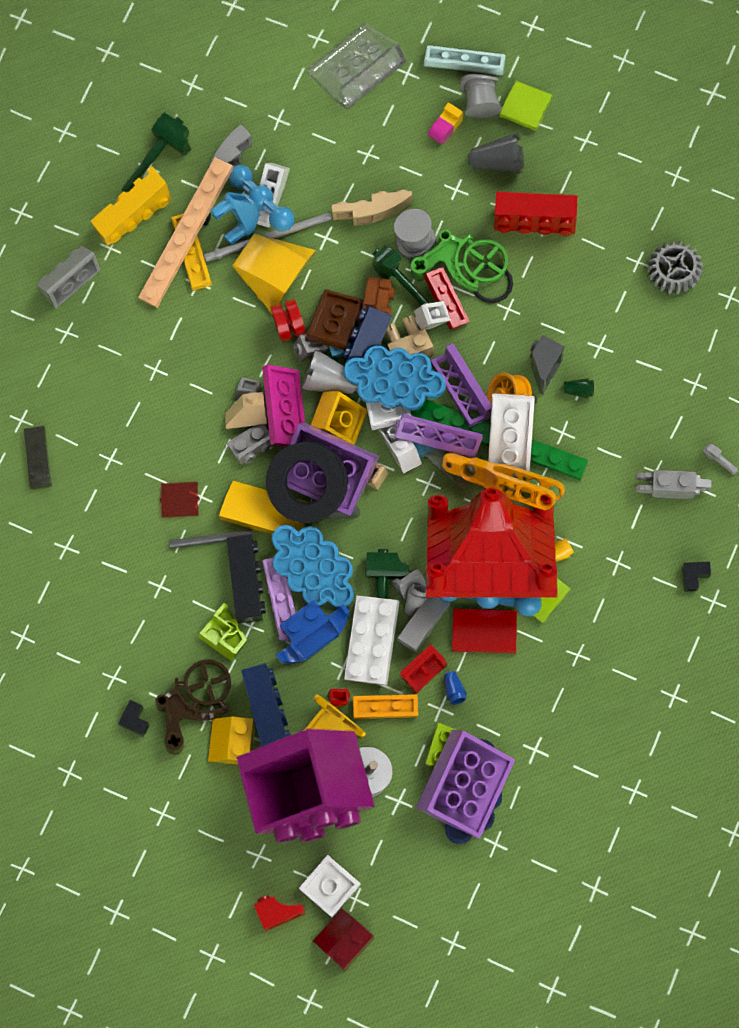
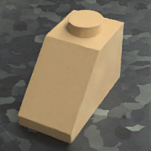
M252 392L243 394L225 413L226 429L267 424L264 393Z

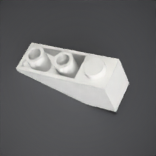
M395 425L378 429L403 473L422 464L413 442L395 438Z

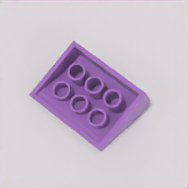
M298 424L290 445L308 441L321 443L331 448L343 461L348 476V489L343 503L337 510L350 516L370 480L380 456L310 424ZM300 461L289 471L287 477L288 488L317 501L324 495L327 487L326 476L316 463Z
M451 730L416 809L480 839L515 759L463 730Z

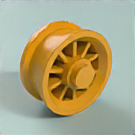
M499 373L489 384L487 399L492 405V394L532 396L531 385L527 378L522 375L512 376L509 373ZM535 396L534 404H536V402H537V397H536V396Z

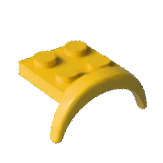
M315 695L313 699L322 709L305 729L355 731L356 736L363 739L366 735L364 730L320 695Z

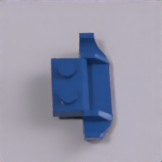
M314 600L280 624V627L291 640V643L287 648L275 655L283 664L307 661L339 637L346 625L350 611L342 604L334 613L326 616Z

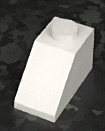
M444 301L424 304L414 311L416 323L421 330L432 329L450 321Z

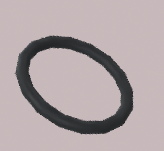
M488 264L484 265L483 270L488 269ZM494 264L501 270L504 268L501 265ZM506 270L505 272L508 277L509 286L504 295L499 298L489 299L483 297L477 291L474 292L476 297L488 303L500 302L507 298L513 287V280L509 271Z

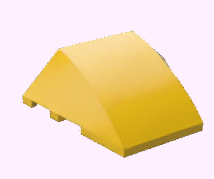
M254 233L232 267L243 281L250 286L257 295V298L263 302L272 315L270 306L281 304L284 296L316 250Z

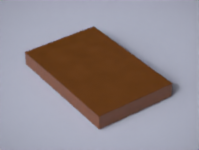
M325 289L307 333L306 340L345 350L362 309L363 299Z

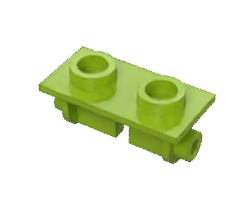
M437 723L425 762L427 767L434 769L451 730L456 729Z

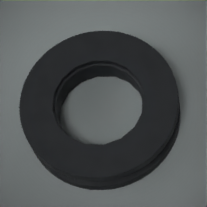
M300 442L285 447L272 459L266 474V490L272 505L284 517L301 523L319 521L333 514L343 503L348 489V476L343 461L331 448L317 442ZM300 461L316 463L326 476L327 487L324 495L314 503L298 501L289 491L287 484L289 471Z

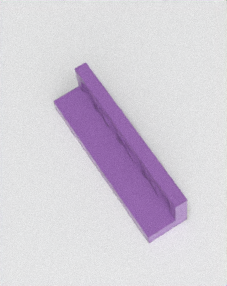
M452 343L446 346L445 354L430 360L433 369L444 377L446 390L469 427L490 419L491 403L455 345ZM447 360L450 365L449 371L440 369L438 364ZM449 377L457 378L460 381L459 387L450 385L448 382ZM459 392L470 397L469 403L459 400ZM469 408L477 410L481 416L471 419L468 414Z
M402 414L401 419L397 420L395 425V438L469 457L476 456L483 438L482 434L406 414Z

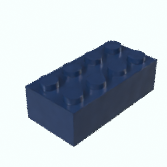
M264 663L241 670L261 746L290 736L289 729L285 730L284 727L288 726L284 709L280 710L279 706L283 705L278 688L274 689L277 681L273 669H268L267 664Z

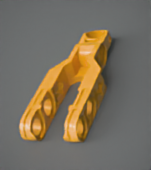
M447 453L442 459L441 465L447 472L461 476L464 480L481 485L486 489H499L512 500L542 510L550 509L556 500H559L565 493L564 485L561 482L511 465L491 463L475 457L468 458L456 453ZM468 465L475 469V473L470 472ZM517 474V478L511 476ZM530 480H537L540 486L530 483ZM550 486H556L559 489L558 496L549 489ZM521 491L531 493V497H523ZM541 495L549 496L551 503L548 505L542 503Z

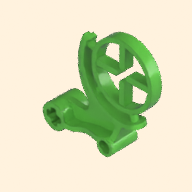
M442 230L439 234V244L423 257H416L412 260L411 275L415 280L423 281L425 280L423 276L426 273H429L438 262H443L451 277L459 285L477 292L478 283L491 284L504 276L508 267V256L505 249L495 241L485 239L473 243L474 237L472 235L461 239L451 235L449 230ZM469 244L465 251L463 262H458L460 252ZM482 245L494 247L487 255V261H490L498 251L502 253L505 261L502 270L492 262H488V268L498 275L492 278L477 277L485 264L483 263L484 257L475 251L474 248ZM469 254L482 262L473 273L469 270L466 262ZM459 267H464L468 277L474 281L473 283L463 276Z

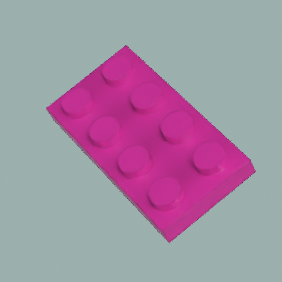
M267 364L262 367L270 443L273 446L287 447L293 439L298 424L305 423L299 370Z

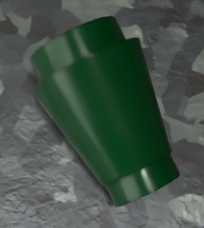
M585 378L564 381V394L587 399L588 397H593L594 380Z

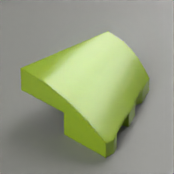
M226 603L221 605L198 636V638L231 662L247 642L244 633L238 628L236 619H232L228 612V605Z

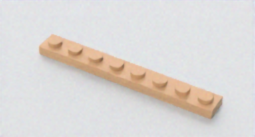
M216 157L214 158L138 297L140 300L158 308L210 213V209L213 207L234 168L232 165Z

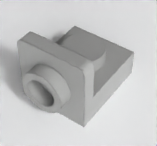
M307 334L299 335L293 344V350L299 361L303 362L308 356L313 355L314 350L326 353L328 350L327 345L306 340Z

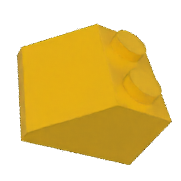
M339 391L323 392L311 425L355 445L367 409Z
M241 717L213 719L208 762L238 764L237 756L252 751L255 733L254 719Z

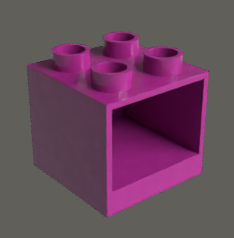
M305 729L236 757L255 834H274L276 843L287 842L297 838L300 839V842H309L326 836L324 828L334 824L336 829L355 826L361 823L360 812L375 807L355 731Z

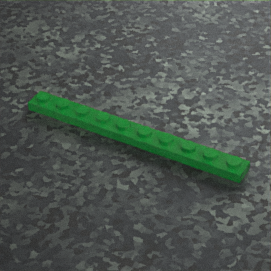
M425 399L420 409L410 411L411 416L482 434L481 444L489 446L491 423L483 421L469 427L459 411ZM532 439L531 463L581 481L588 463L587 459Z

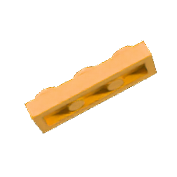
M418 694L353 696L354 719L418 717Z

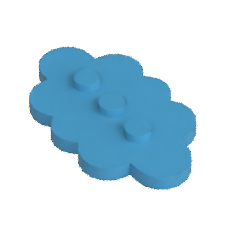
M373 346L366 351L364 358H352L344 366V376L349 383L358 386L357 391L361 400L368 404L380 401L388 409L401 405L405 410L416 411L423 406L426 398L436 399L446 389L444 377L440 373L432 371L431 361L425 354L414 353L409 355L403 348H395L388 351L383 346Z
M282 525L275 529L272 534V543L278 552L273 558V568L279 575L287 577L289 588L295 592H302L303 599L307 604L314 600L318 606H322L327 601L337 608L342 604L348 606L354 597L353 588L347 582L352 576L353 567L347 558L339 556L336 544L331 541H323V535L320 530L312 526L304 527L299 532L289 525Z

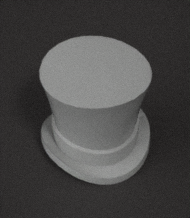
M469 74L460 79V88L467 97L466 116L471 118H489L501 112L502 107L495 92V85L499 82L497 77Z
M409 209L397 217L394 223V231L397 235L398 250L404 257L410 259L421 257L433 248L436 236L431 229L430 216L425 211Z

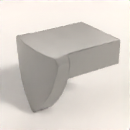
M418 569L401 580L395 578L390 581L405 601L408 588L412 584L417 583L426 587L422 573Z

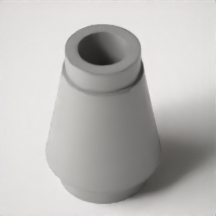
M414 583L408 588L404 608L405 614L414 616L427 599L425 586Z

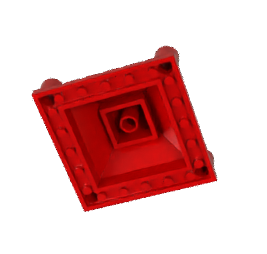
M496 488L484 489L470 501V504L449 510L448 499L442 495H434L428 499L426 597L557 598L558 570L556 568L554 505L548 510L536 507L530 510L513 504L506 494ZM541 495L542 503L546 505L551 503L549 496Z

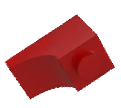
M269 895L257 899L258 903L254 904L265 931L306 914L301 903L297 905H284L279 903L274 896L270 897Z

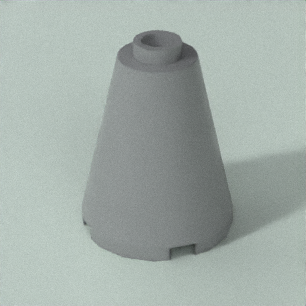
M314 350L302 389L320 392L339 391L342 394L350 395L354 391L358 392V386L346 380L343 365L320 351Z

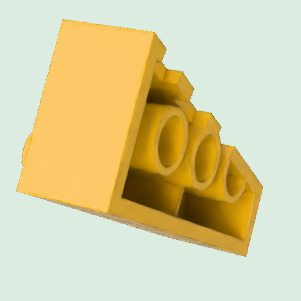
M153 166L147 170L149 174L142 180L138 178L133 182L134 187L129 192L123 191L118 196L116 204H109L90 221L95 232L107 246L118 242L122 235L133 231L140 222L151 218L155 211L166 207L169 201H171L167 183Z

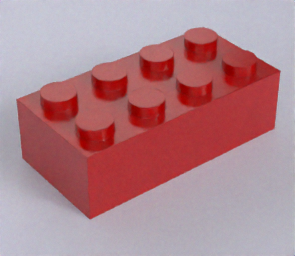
M496 192L494 230L501 233L517 231L521 234H528L530 232H539L542 235L559 233L562 236L575 234L578 195Z

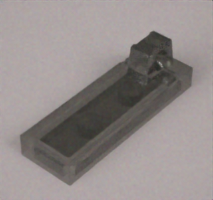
M44 426L24 429L30 488L32 490L52 487L46 428Z

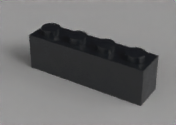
M252 534L227 538L237 623L263 621L262 614H266L265 602L260 599V594L264 593L262 581H258V573H261L260 561H256L255 553H259L258 542L253 540Z

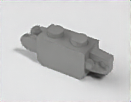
M654 470L653 473L640 472L636 474L637 480L652 481V485L636 486V492L652 493V497L692 499L695 495H700V491H711V480L700 479V475H696V472Z

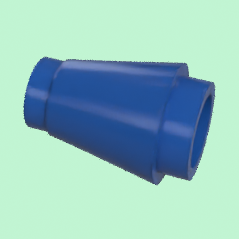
M451 671L444 674L446 699L450 701L451 705L464 702L467 699V692L456 672Z

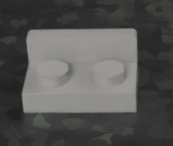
M264 424L255 425L227 442V446L240 465L250 463L256 458L257 454L267 452L273 447L270 443V434Z

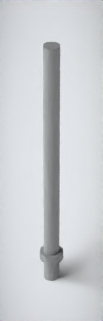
M330 212L295 223L288 231L278 232L275 230L262 236L276 239L332 220ZM250 239L221 249L219 247L215 248V251L204 254L206 262L217 258L220 260L223 256L241 251Z

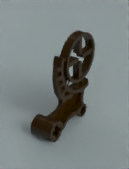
M204 659L194 663L186 672L184 681H178V678H175V689L166 695L161 694L157 696L156 707L161 712L165 711L167 717L165 748L168 753L178 755L184 749V738L179 726L180 720L207 721L223 715L230 709L223 701L230 692L231 677L227 668L220 662ZM206 664L215 665L226 674L211 679V684L228 680L225 693L217 700H215L211 685L207 686L211 702L200 701L190 693V691L203 688L205 686L204 682L188 686V678L191 672L199 666L204 680H208ZM179 687H185L187 696L194 702L192 706L184 700ZM198 705L204 707L220 706V708L215 710L197 709ZM175 739L178 742V746L174 747L171 744V740Z

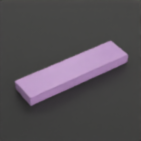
M273 558L265 559L262 562L280 641L289 640L280 624L295 614L291 590L287 584V577L279 575L274 570Z

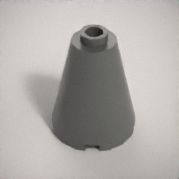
M514 133L472 148L471 153H468L469 165H472L473 169L515 174L523 173L521 168H524L523 147L518 145V141L521 140L519 133Z

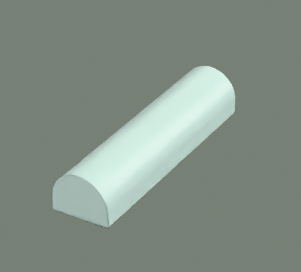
M427 45L424 66L503 76L506 55Z

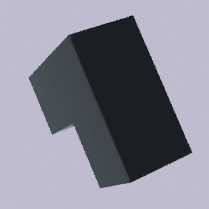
M710 562L683 563L684 592L698 591V578H710Z
M130 700L118 724L143 737L150 726L148 722L139 719L144 707Z

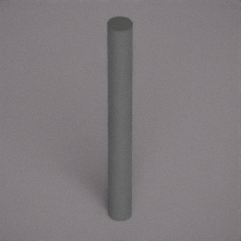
M250 529L169 540L170 549L224 542L229 537L251 534L253 537V531Z

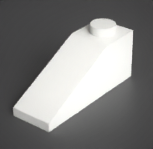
M265 163L260 185H264L272 191L273 202L278 206L290 168L274 163ZM265 210L259 211L261 216H259L257 224L269 228L270 215Z

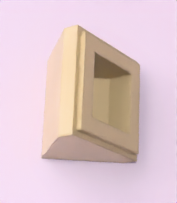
M376 464L372 476L367 485L376 490L380 488L388 475L383 465Z

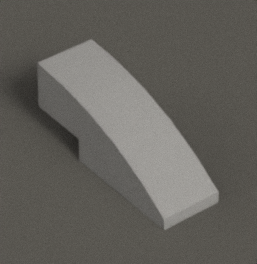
M242 124L223 141L212 161L216 157L232 166L242 162L241 153L253 144L251 134Z
M427 597L399 635L398 642L416 653L426 637H429L451 602L444 601L440 597Z

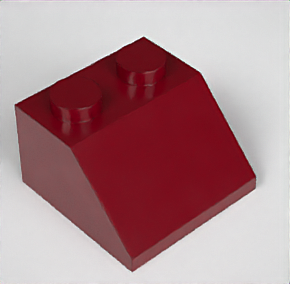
M342 908L316 936L313 942L338 966L346 971L375 938Z

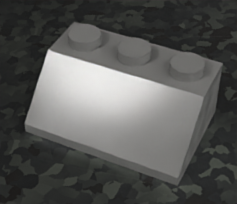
M81 246L79 249L72 251L69 258L64 262L57 264L54 271L48 276L46 275L40 279L37 288L55 309L101 270L95 254Z

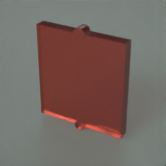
M198 482L161 484L162 498H160V503H162V518L199 516L198 501H200V497L198 496Z

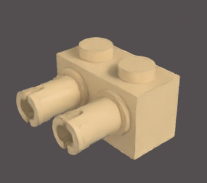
M414 315L409 316V321L407 317L402 320L409 336L401 338L395 323H391L390 328L389 326L387 327L385 333L390 344H387L388 351L395 348H403L409 355L414 353H422L427 357L434 355V346L426 329H419Z

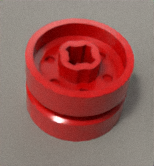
M295 299L285 302L286 311L283 310L281 304L270 306L281 342L292 339L290 330L293 331L295 337L306 334Z

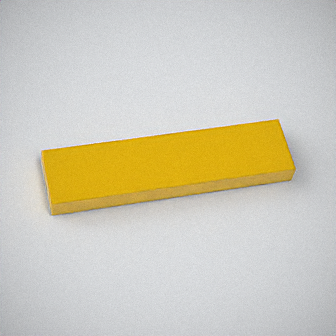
M184 214L171 217L174 229H176ZM196 236L184 258L193 291L212 286L198 236Z

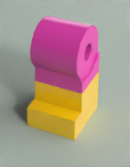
M447 103L442 114L430 128L428 136L441 145L444 144L463 121V111Z

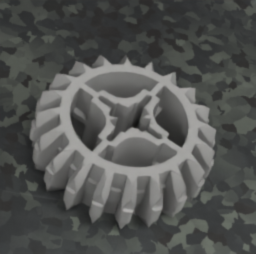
M674 240L671 241L670 246L664 242L663 248L656 247V252L651 253L652 259L648 260L649 267L647 270L648 273H651L650 280H655L654 286L661 285V292L666 288L668 289V294L675 290L677 295L680 294L681 289L684 293L688 292V287L693 289L695 283H699V276H702L703 273L701 270L703 262H699L701 260L700 255H695L697 252L696 248L689 250L690 244L684 247L682 246V241L675 245ZM684 259H686L690 264L691 270H689L688 267L684 265ZM679 263V266L676 267V269H674V270L672 271V268H674L675 266H677V264ZM659 264L667 271V276L662 274Z

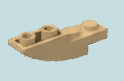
M398 190L391 193L379 191L376 194H372L371 202L360 200L356 203L338 202L337 204H332L333 220L353 219L354 226L381 221L399 213L412 204V191Z

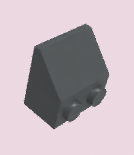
M542 335L539 341H534L530 350L532 351L530 358L532 359L531 367L539 393L544 394L563 361L564 346Z

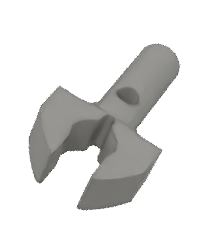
M709 443L702 450L707 458L716 460L732 475L737 473L738 468L721 455L722 450L715 445Z

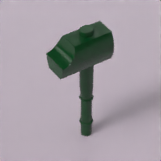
M164 112L157 119L151 131L159 139L123 186L122 190L124 192H129L134 187L133 182L149 169L148 167L155 161L167 144L184 156L191 150L188 143L189 130L183 125L184 122L180 118H172Z
M384 246L382 249L379 250L378 248L373 252L372 265L378 275L385 279H389L393 275L421 305L430 303L398 269L401 257L397 250Z
M378 549V552H367L366 577L377 578V598L387 599L388 579H403L409 575V565L401 562L398 553H388V549Z

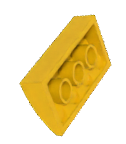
M237 481L232 482L219 514L220 519L271 535L276 528L282 525L292 526L298 532L306 525V523L292 521L280 514L272 505L267 490ZM297 499L298 501H301V502H303V503H310V502H307V501H303V500Z

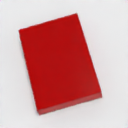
M453 609L452 652L516 654L517 610Z

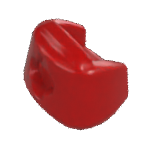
M332 688L329 690L327 697L331 705L341 707L348 704L350 692L347 688Z

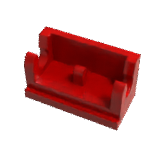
M430 644L400 672V677L417 694L447 666L445 658Z

